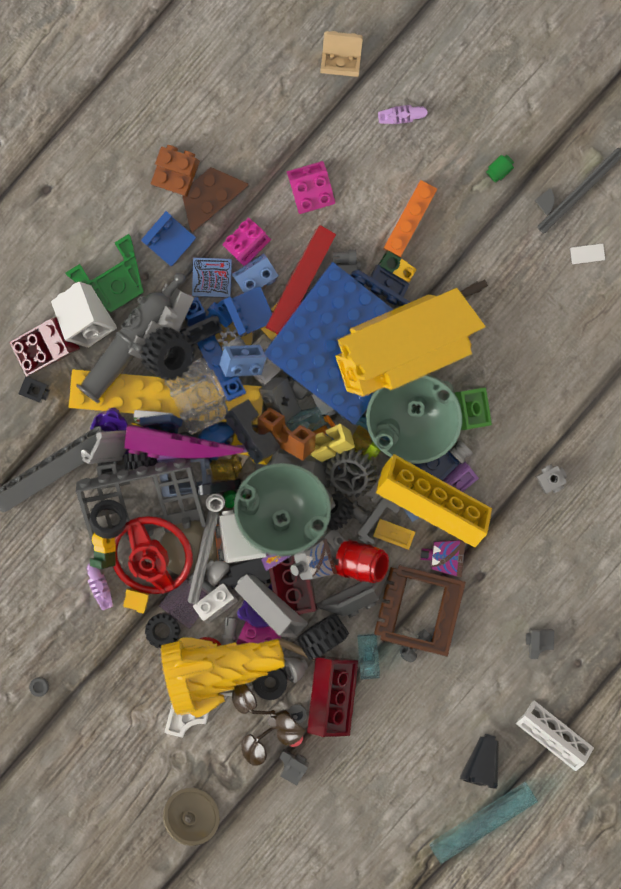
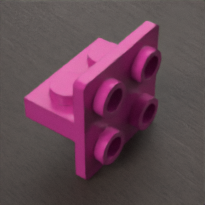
M248 218L240 224L239 228L232 235L226 238L222 245L245 266L271 239L263 229Z

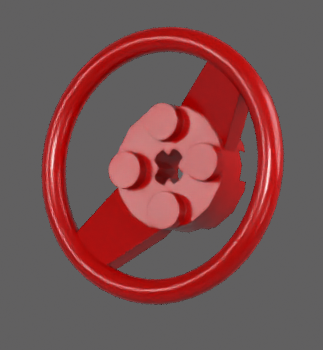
M137 517L126 522L123 532L115 537L116 566H113L118 577L132 589L147 594H163L179 587L189 576L193 563L192 548L185 534L173 523L159 517ZM144 524L162 526L171 531L181 542L185 552V565L181 574L174 581L166 569L169 564V556L166 549L158 540L150 539ZM127 531L132 549L128 561L129 569L136 578L145 579L146 582H150L155 587L137 583L123 571L118 560L117 550L120 539Z

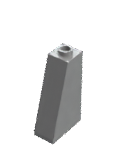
M246 574L238 580V585L234 589L279 636L297 638L308 625L301 616L256 576Z

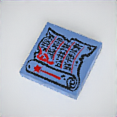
M193 258L192 296L230 297L232 259Z

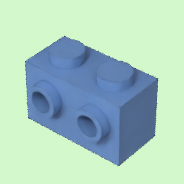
M264 253L232 274L243 293L257 287L271 285L279 276Z
M260 345L224 346L219 365L225 377L262 375L266 355Z

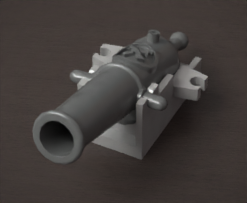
M183 273L175 274L174 280L170 285L165 284L162 292H154L148 294L145 298L142 296L138 298L139 306L133 309L127 320L122 324L120 332L116 333L114 340L83 382L76 385L80 391L96 403H100L99 398L133 358L137 357L143 360L141 358V353L143 352L142 345H145L146 342L144 341L150 337V333H155L156 329H162L163 327L179 331L194 299L189 294L177 289L185 281ZM169 350L167 351L164 360L166 359V357H167V355H168V353H169Z

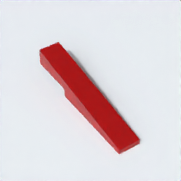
M321 225L315 229L265 328L278 334L298 308L336 236L335 233Z

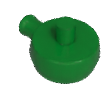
M229 490L222 496L227 508L234 507L237 494L234 490Z

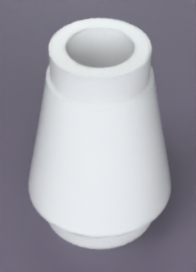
M220 493L208 494L206 500L207 508L213 512L222 510L225 505L222 495Z

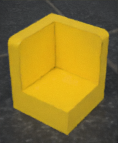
M127 588L123 606L144 614L150 594Z

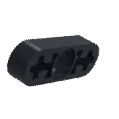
M229 479L197 485L198 495H207L239 489L241 479Z

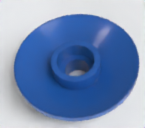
M213 422L200 432L198 438L224 443L232 437L234 431L227 422Z

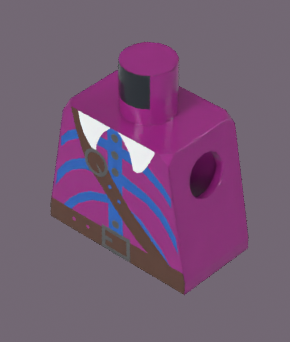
M462 540L433 541L432 549L421 548L420 560L431 561V569L462 577L465 542Z

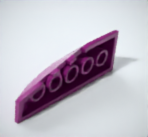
M132 424L126 428L124 448L129 449V453L140 455V451L148 453L147 456L152 458H159V455L178 458L220 457L243 453L245 449L234 445Z

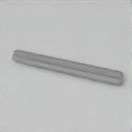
M209 511L207 515L206 527L204 528L188 602L191 604H198L219 515L218 512Z

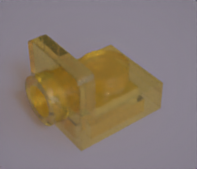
M359 425L352 435L355 451L362 449L363 454L372 441L369 432Z
M233 454L230 460H212L210 468L214 480H235L242 470V464L238 459V455Z

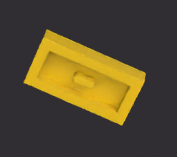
M379 518L373 537L409 550L415 531Z

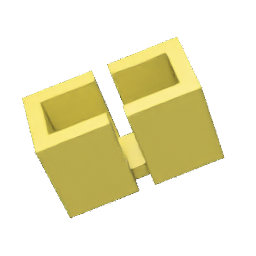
M342 424L325 430L326 434L323 432L316 434L315 451L311 453V456L323 462L336 456V452L341 454L344 451L355 448L351 431Z

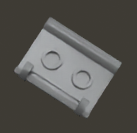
M126 430L98 432L96 434L97 441L92 452L90 453L88 450L81 451L82 460L87 464L121 461L127 448H124Z

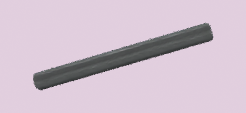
M620 148L615 149L538 225L537 228L540 232L546 233L621 159Z

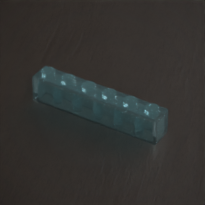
M524 782L431 842L430 848L442 864L531 807L538 800L527 783Z

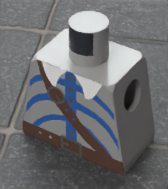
M327 538L319 539L308 550L294 555L296 564L291 565V572L295 576L300 574L302 580L337 574Z

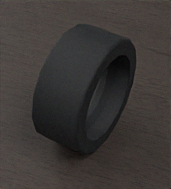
M107 499L98 502L91 510L89 523L92 531L101 538L110 539L117 537L125 529L127 520L126 510L115 500ZM103 510L116 512L120 518L119 524L115 528L110 529L100 526L97 522L99 512Z

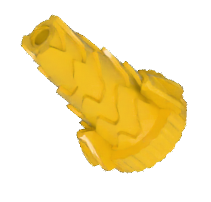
M180 638L177 642L161 645V659L165 681L176 715L190 713L196 718L201 717L225 702V697L220 694L221 692L234 690V686L250 683L258 677L268 675L267 672L285 667V659L279 638L261 643L251 642L237 645L234 642L217 646V643L213 644L212 641Z

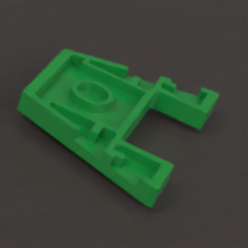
M130 234L114 242L124 261L103 274L90 280L81 264L65 273L75 283L82 282L92 286L104 307L111 313L144 293Z

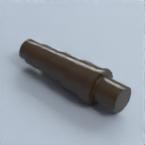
M485 279L480 282L476 281L460 292L466 298L481 292L488 284Z

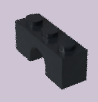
M248 399L232 408L224 418L237 435L239 442L247 450L249 457L258 464L273 455L281 446L271 432L260 435L253 430L252 422L259 414Z

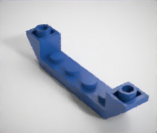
M198 296L193 299L185 316L188 327L206 319V312ZM215 335L196 343L221 394L228 401L246 394L238 376L225 377L219 365L223 351Z

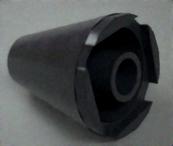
M485 734L484 737L479 738L460 775V780L479 786L488 785V788L497 789L499 741L495 740L496 736Z

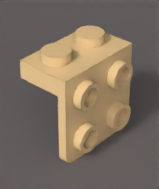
M326 31L324 33L320 73L359 77L363 36L355 33Z

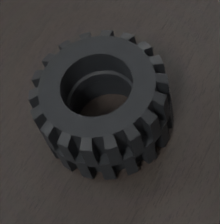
M167 327L158 328L155 333H150V337L144 341L146 342L145 345H142L143 352L141 353V358H143L142 363L145 365V368L166 381L170 379L172 381L176 380L177 377L181 378L184 372H188V367L192 366L193 363L191 361L194 359L195 354L192 352L195 350L192 346V341L180 332ZM171 348L169 356L164 360L167 351Z
M332 614L305 630L298 636L297 642L308 659L312 660L322 656L343 642L348 637L349 632L338 615Z

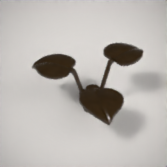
M247 685L234 686L232 701L240 713L247 714L250 712L251 714L270 715L268 719L270 728L257 738L252 734H248L242 740L241 750L249 764L258 766L265 762L267 752L264 745L259 741L272 730H277L278 740L286 746L295 744L303 737L306 729L301 727L290 716L288 711L254 710L257 707L256 697Z

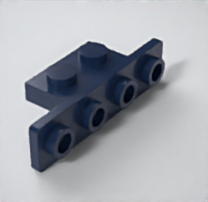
M379 264L375 266L371 276L366 275L360 270L351 273V276L360 284L370 287V291L374 294L386 297V301L390 304H397L401 307L410 303V301L403 298L410 284L382 268Z

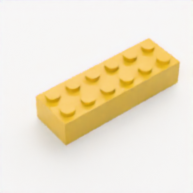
M395 454L383 466L376 493L383 498L390 500L473 547H476L487 535L492 508Z

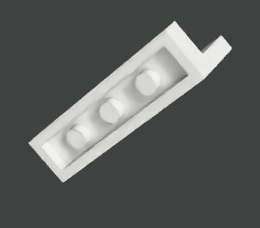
M536 701L530 704L526 713L516 723L575 771L587 762L594 747ZM533 709L540 713L541 718H537L531 713ZM547 722H552L556 730L549 728ZM562 734H567L571 742L564 740ZM578 745L587 750L584 755L578 750Z

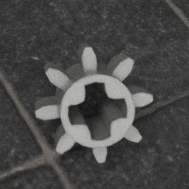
M227 327V332H220L222 339L217 341L223 342L222 349L228 345V342L224 341L228 334H231V337H235V339H241L240 336L236 337L235 335L237 329L230 332L229 327Z

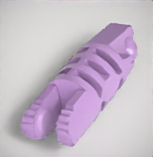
M397 106L379 111L378 120L380 124L413 122V119L425 117L428 111L423 106Z
M89 563L87 565L88 583L94 598L102 610L113 607L110 589L104 574L101 575L100 570L91 567Z

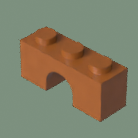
M271 408L258 417L257 433L264 435L271 432L281 446V449L302 461L315 451L316 433L300 425L293 432L290 431L285 424V416Z

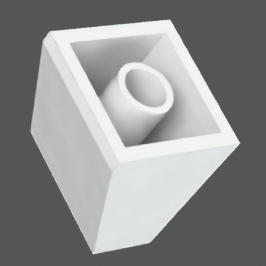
M82 282L74 283L71 288L60 293L57 298L51 301L66 341L89 348L117 329L92 286Z
M233 510L222 511V515L218 516L224 561L230 563L266 557L265 553L255 549L242 536Z

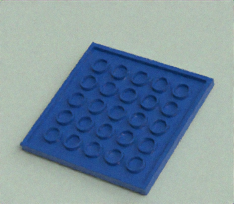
M331 262L264 351V354L268 360L351 424L355 425L366 411L375 391L366 396H361L346 390L335 356L342 353L338 339L351 334L350 328L394 309L334 262Z

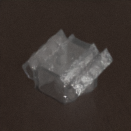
M202 358L194 361L192 366L188 367V372H184L181 378L177 377L173 381L171 379L169 381L165 380V385L170 389V396L175 401L180 417L185 422L186 430L191 435L225 419L224 416L229 412L225 403L227 399L213 369L210 370L208 364Z

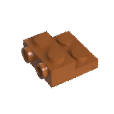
M167 145L166 148L161 146L155 162L157 167L151 185L187 197L200 160L195 158L196 154L185 150L183 154L177 152L178 148Z

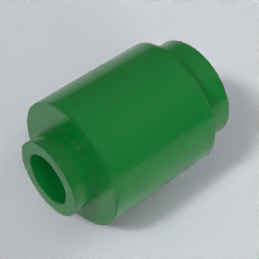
M500 155L488 166L486 174L497 183L514 169L512 165L514 161L508 155Z

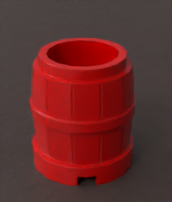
M352 539L343 541L336 554V559H339L335 567L339 576L368 583H376L384 579L389 566V557L384 550L371 544L358 543Z

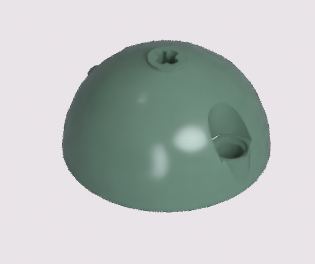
M427 374L393 390L383 387L375 391L367 407L366 423L373 442L383 453L389 457L395 454L411 464H420L438 459L453 447L461 431L462 413L453 385L448 381H442L433 375ZM441 390H447L449 394H445ZM387 436L390 440L384 441L381 439V437Z
M285 463L264 466L250 474L238 489L234 504L237 526L246 541L255 549L265 554L279 557L297 555L315 545L326 534L331 512L328 493L320 480L302 467ZM249 494L251 495V498L244 499L242 498V495ZM319 524L323 529L315 530L313 526Z

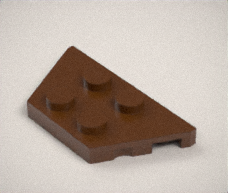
M212 167L193 181L188 196H182L191 232L194 233L249 187L248 183Z

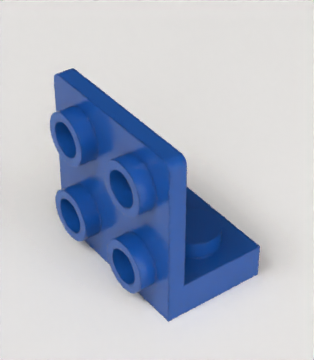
M165 211L141 241L167 264L173 266L195 241L196 237Z
M261 287L254 288L234 298L230 296L224 299L240 337L265 327L272 315Z

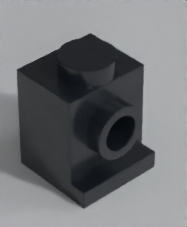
M25 376L18 394L42 403L49 396L50 390L47 389L49 385ZM34 387L39 388L38 394L33 393Z

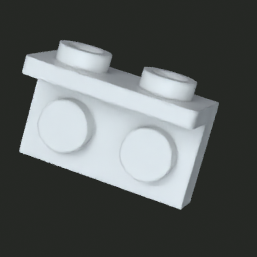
M221 584L202 598L198 604L193 605V608L201 619L209 624L237 603L238 600L224 584Z

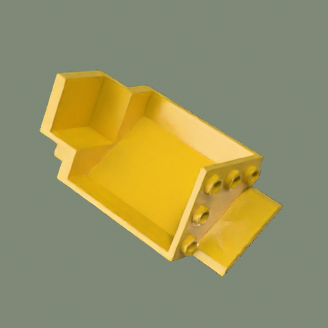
M455 288L439 296L428 294L350 328L351 334L338 339L342 353L335 356L346 390L354 394L366 396L383 387L393 390L471 355V342L467 336L486 328V326L458 288Z

